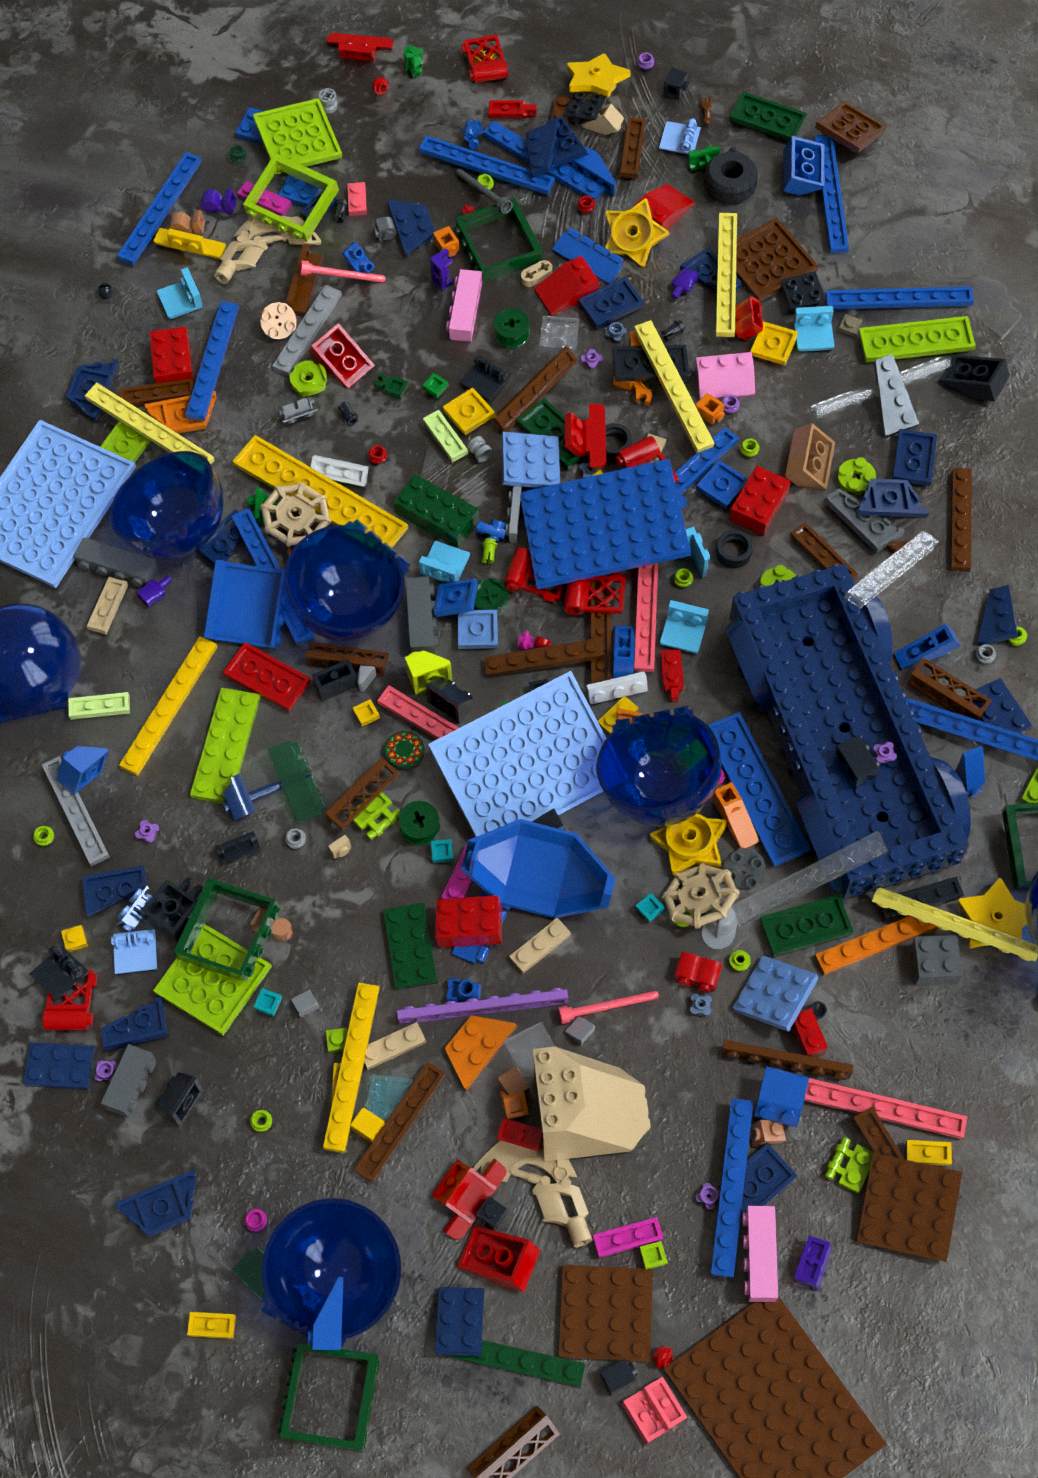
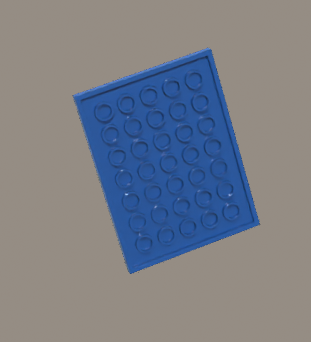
M670 459L521 492L520 497L537 589L691 556Z

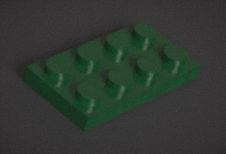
M742 92L730 114L729 121L789 141L791 136H798L807 119V113Z
M545 398L517 419V424L528 434L559 437V462L568 470L585 457H577L565 447V416Z
M839 894L760 916L759 919L773 957L853 935L854 932Z
M425 903L383 909L396 990L437 984Z

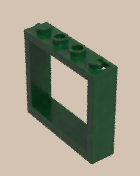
M516 198L510 199L513 207L507 214L499 211L495 204L456 218L455 233L457 237H461L462 247L464 250L467 249L468 259L470 263L474 264V270L482 272L483 283L530 267L543 260V250ZM512 216L530 252L484 268L466 231Z
M1038 802L1006 805L1001 811L1014 891L1037 889L1038 880L1026 881L1016 815L1038 813Z
M208 878L173 953L178 960L247 983L248 978L255 971L257 959L263 954V945L266 939H269L271 936L273 923L280 916V906L275 899ZM218 894L267 909L240 970L190 954Z
M298 1342L297 1348H293L291 1362H294L293 1371H289L286 1385L289 1386L288 1395H284L282 1409H285L284 1418L280 1419L277 1432L281 1433L280 1438L287 1441L364 1453L380 1356L345 1349L312 1350V1345ZM304 1352L368 1362L355 1441L290 1431Z

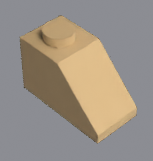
M610 103L601 108L596 120L584 119L581 126L608 135L619 131L624 117Z

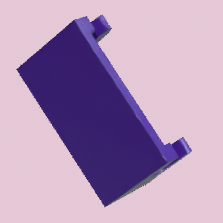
M446 248L430 258L432 282L442 292L446 291V288L454 283V278L447 281V277L450 275L448 266L453 262V258L448 259L449 251Z
M808 1236L794 1277L800 1285L807 1284L813 1290L819 1291L832 1252L830 1242Z

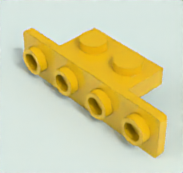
M159 228L154 239V243L157 245L220 259L226 249V243L170 228L169 230Z

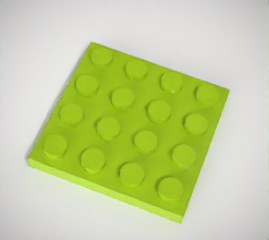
M319 98L253 114L254 123L269 160L277 153L307 167L342 158L341 149ZM277 170L275 174L283 173V171Z
M204 924L190 954L240 970L248 950ZM176 958L153 992L224 1036L272 966L262 958H258L255 963V971L246 983Z

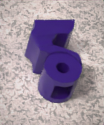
M232 188L225 191L224 197L216 190L210 189L203 193L201 208L207 212L217 210L219 213L225 212L229 214L234 212L237 199Z

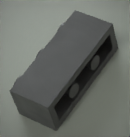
M130 1044L127 1045L101 1102L106 1110L128 1118L130 1113L136 1110L138 1105L137 1098L140 1092L142 1093L147 1085L146 1078L149 1073L153 1072L156 1065L152 1052Z

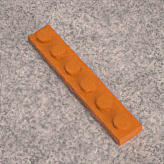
M909 916L815 954V959L823 975H826L910 941L914 937L937 930L938 927L935 924L923 923L917 920L916 917Z

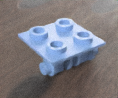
M689 119L686 125L666 121L659 149L688 154L690 150H695L701 127H697L695 119Z
M148 886L143 890L139 888L129 900L131 905L123 908L117 916V919H119L116 924L117 926L123 923V929L127 932L135 929L142 917L133 909L142 914L141 910L152 898L149 894L143 895Z
M155 929L113 934L111 943L114 945L115 974L157 969Z

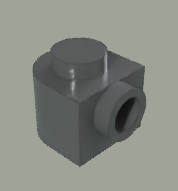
M390 217L375 219L373 233L375 238L379 239V242L391 240L396 235V229Z

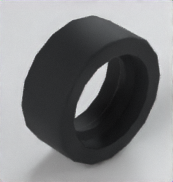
M611 423L606 425V437L618 435L625 440V445L621 448L611 449L606 447V459L616 461L617 452L632 445V434L626 426Z
M729 530L718 538L716 557L724 566L740 568L750 561L753 553V541L745 532ZM730 541H736L743 544L746 551L744 555L733 557L723 551V546Z

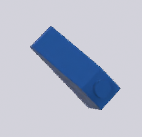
M585 146L584 148L589 155L573 160L572 168L604 186L605 192L614 197L616 195L615 180L600 155Z
M945 623L897 650L894 654L901 669L905 670L919 665L923 658L928 661L939 658L961 645L953 629Z
M615 625L613 678L633 674L635 626Z
M981 746L964 752L955 770L964 785L967 797L974 798L980 795L985 785L984 756Z
M338 1277L313 1325V1330H308V1345H312V1350H341L343 1277Z

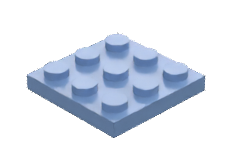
M513 432L502 433L503 485L541 488L560 483L559 437Z
M762 956L735 1002L733 1009L739 1014L789 1032L819 978L815 973Z

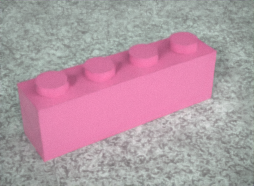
M460 269L459 277L456 276L455 287L457 289L452 294L454 305L450 306L449 317H451V321H447L446 331L449 332L450 340L472 342L482 287V272Z
M748 1206L746 1213L742 1214L743 1226H747V1235H743V1249H747V1258H744V1272H748V1281H744V1294L749 1295V1302H776L778 1299L775 1206Z

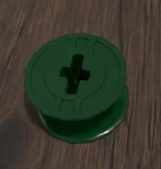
M517 308L501 310L494 318V338L497 343L509 349L518 348L527 343L530 337V319L528 315Z
M419 800L404 806L399 815L401 835L408 843L423 846L430 844L431 841L437 838L441 826L436 808L426 801ZM416 819L420 820L423 828H420L419 824L416 823Z

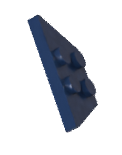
M388 200V206L405 257L407 258L411 256L413 250L416 248L420 249L426 242L431 241L435 230L426 205Z
M112 359L113 362L105 364L96 362L91 365L78 366L66 394V398L70 403L94 421L98 420L102 409L86 400L85 395L96 383L108 390L110 389L120 364L118 359Z
M870 479L857 510V515L927 517L930 513L927 508L924 509L919 502L920 497L913 491L910 483L907 480Z
M196 1171L186 1172L118 1201L114 1205L149 1238L192 1219Z

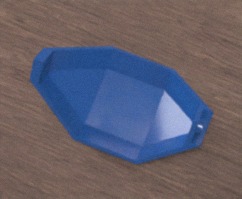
M522 819L468 840L461 870L489 896L498 895L502 905L551 918H560L608 908L616 879L577 833Z

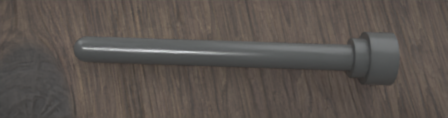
M462 169L456 171L460 178L496 203L497 209L503 214L511 211L513 203L508 198H500Z

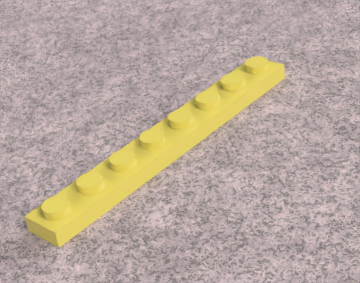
M719 213L716 337L735 336L737 213Z
M652 321L634 326V332L696 453L714 447L715 443Z
M96 383L86 393V400L202 474L215 461L214 456L100 384Z
M883 888L877 889L872 902H875L882 908L894 909L901 915L916 917L920 922L935 924L942 930L954 931L961 937L973 938L986 946L992 945L1004 953L1011 952L1019 955L1023 960L1035 962L1037 960L1038 945Z

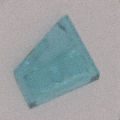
M372 1074L367 1110L383 1121H388L413 1084V1079Z

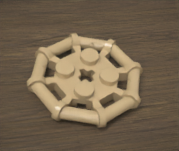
M304 482L287 486H275V490L260 505L265 533L277 538L286 544V547L316 543L318 537L332 521L328 513L326 496L314 491L305 485ZM298 492V494H295V496H292V497H290V495H287V496H286V494H285V493ZM303 493H305L306 495L310 496V497L313 498L314 500H312V501L309 500L308 498H306L305 496H303ZM280 497L282 500L278 505H273L277 498ZM314 507H320L321 515L315 513ZM299 511L300 516L293 517L291 512ZM270 512L276 513V521H271ZM315 521L319 522V525L316 527V529L312 531L310 529L311 525ZM280 526L288 531V536L278 531L277 528ZM302 532H305L306 535H307V536L293 537V533H295V534H301Z
M700 863L699 866L681 873L677 872L666 892L662 893V900L665 901L670 914L669 918L673 922L679 921L695 926L696 929L718 919H725L732 904L740 894L732 880V873L728 869L722 870L705 865V863ZM707 874H710V875H713V876H715V877H711L712 879H710V878H707L706 875H707ZM725 882L727 888L721 889L719 884ZM682 884L683 888L676 891L679 885ZM702 892L704 895L698 897L697 893ZM727 897L723 905L720 906L721 898ZM680 899L681 904L676 907L674 900ZM710 910L715 911L713 913L701 917L702 913L708 912ZM685 911H688L691 915H694V917L685 915L683 913Z

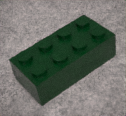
M416 474L412 476L393 501L395 514L457 548L461 546L479 521V509Z

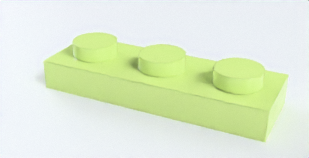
M439 410L423 418V423L451 462L468 454V449Z
M128 692L68 698L70 720L130 713V695Z

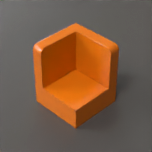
M504 1090L500 1091L507 1119L529 1114L523 1091L506 1095Z

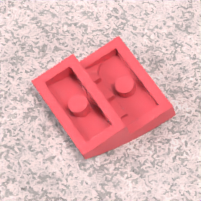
M663 1377L647 1385L641 1391L621 1403L645 1445L688 1418Z

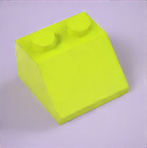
M424 650L412 652L405 657L407 675L415 695L427 691L426 684L440 677L453 681L450 660Z

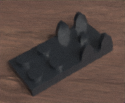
M664 345L684 385H686L690 378L686 345ZM642 346L612 347L615 381L659 380Z

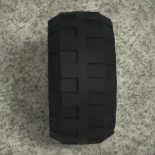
M727 151L716 155L709 161L705 170L704 183L706 191H708L712 198L721 203L737 204L747 200L754 193L758 181V170L755 163L748 156L740 152Z

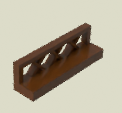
M307 243L302 245L286 300L287 305L292 308L295 315L303 317L308 312L318 274L299 275L300 261H309L313 266L320 267L323 261L321 254L310 253L309 244Z
M311 642L310 650L307 649L305 657L307 665L323 668L331 667L349 659L355 672L359 673L360 666L375 667L376 675L385 676L389 653ZM315 649H322L325 652L315 651Z
M925 658L922 659L912 672L907 683L949 711L979 721L992 702L988 697ZM925 666L931 670L932 674L925 675L920 670ZM944 678L948 680L949 685H941L938 679ZM955 689L964 690L966 696L957 695ZM978 699L985 704L980 709L973 705L972 700Z
M381 758L325 813L326 820L331 825L335 823L344 831L400 773L384 758ZM387 770L393 774L389 779H379ZM373 783H377V790L374 793H365ZM359 797H363V804L360 807H351ZM345 811H349V818L344 823L338 820Z
M535 1406L466 1469L474 1478H489L491 1475H497L496 1478H512L557 1438L560 1433L549 1417L538 1406ZM548 1425L551 1432L546 1437L539 1438L540 1431ZM527 1443H532L531 1450L528 1453H522L523 1446ZM509 1459H514V1465L510 1469H504L505 1462Z

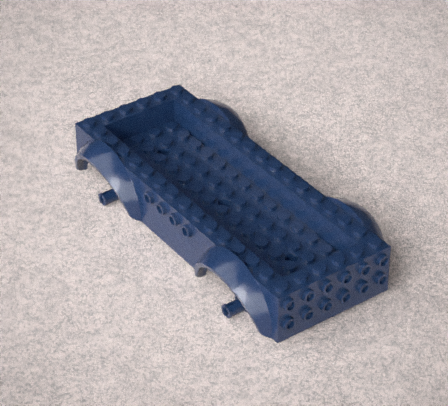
M846 564L832 565L825 570H815L804 576L797 575L787 581H777L773 585L759 586L752 591L739 592L733 596L729 618L731 622L725 629L740 664L738 666L741 678L745 677L759 710L768 713L801 793L796 799V804L811 840L809 841V846L812 849L811 852L812 854H817L831 888L841 892L843 898L846 899L961 863L969 846L968 838L971 825L967 793L955 770L945 761L930 757L921 736L920 725L914 721L913 709L907 705L905 691L903 688L900 689L898 675L895 671H892L890 666L893 649L892 631L887 612L880 599L869 589L854 584ZM809 641L813 645L808 647L805 646L802 642ZM858 735L862 741L867 742L870 749L869 752L873 758H877L876 752L873 750L876 744L893 743V751L897 755L896 759L887 763H879L880 770L877 778L857 787L854 786L835 755L837 745ZM883 815L887 818V821L880 822L876 816Z

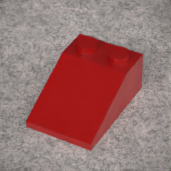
M666 184L646 193L635 204L637 205L646 198L649 203L652 220L666 230H669L695 205V201L669 184Z
M579 256L563 264L538 284L534 291L549 314L553 316L577 305L578 299L598 290L599 280L583 256Z
M339 323L316 341L308 350L317 363L321 364L329 374L347 389L375 366Z
M474 1225L457 1267L501 1286L524 1292L541 1250L528 1239Z

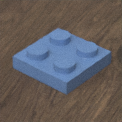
M473 610L466 613H458V648H498L497 610Z

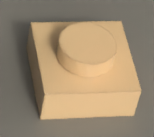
M346 835L328 846L330 854L334 859L344 857L349 853L351 844Z

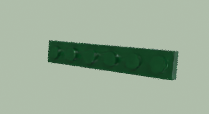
M482 1340V1356L447 1355L448 1358L581 1388L586 1365L577 1361Z

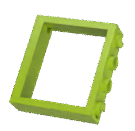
M275 153L243 203L246 213L251 215V218H258L268 226L273 225L283 233L288 232L292 234L296 239L300 238L308 241L338 193L339 188L337 181ZM277 170H281L324 190L303 226L256 205Z

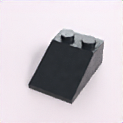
M954 354L939 381L977 400L996 401L1010 373L1005 359Z

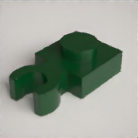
M380 373L378 374V380L382 382H373L376 389H384V394L400 400L409 386V382L392 375L390 379H387L384 374Z

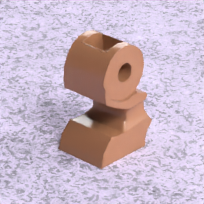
M201 210L194 212L193 219L184 212H176L171 216L169 228L199 235L204 232L205 219Z
M261 907L258 909L250 924L252 931H258L267 909ZM284 918L275 920L272 926V937L278 941L290 939L293 934L290 922Z

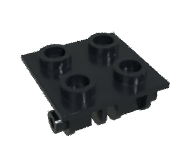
M575 92L563 116L569 117L571 125L578 124L579 118L596 120L607 96L598 93Z
M816 271L781 280L791 310L809 305L811 307H821V303L827 301Z
M476 356L473 361L475 365L460 381V384L469 389L473 387L479 395L490 401L510 378L511 374L506 372L505 369L499 368L491 361H487L483 356Z
M53 945L49 949L50 956L29 974L58 1000L85 977L89 971L63 946L56 947Z

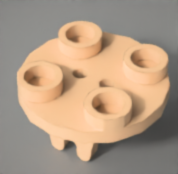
M275 302L263 309L260 316V325L264 333L269 337L283 339L291 335L296 329V316L292 308L287 304Z

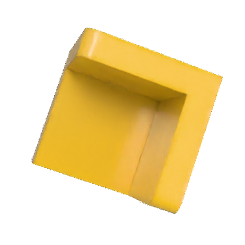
M362 1108L351 1123V1128L355 1133L373 1143L384 1127L385 1121L367 1109Z

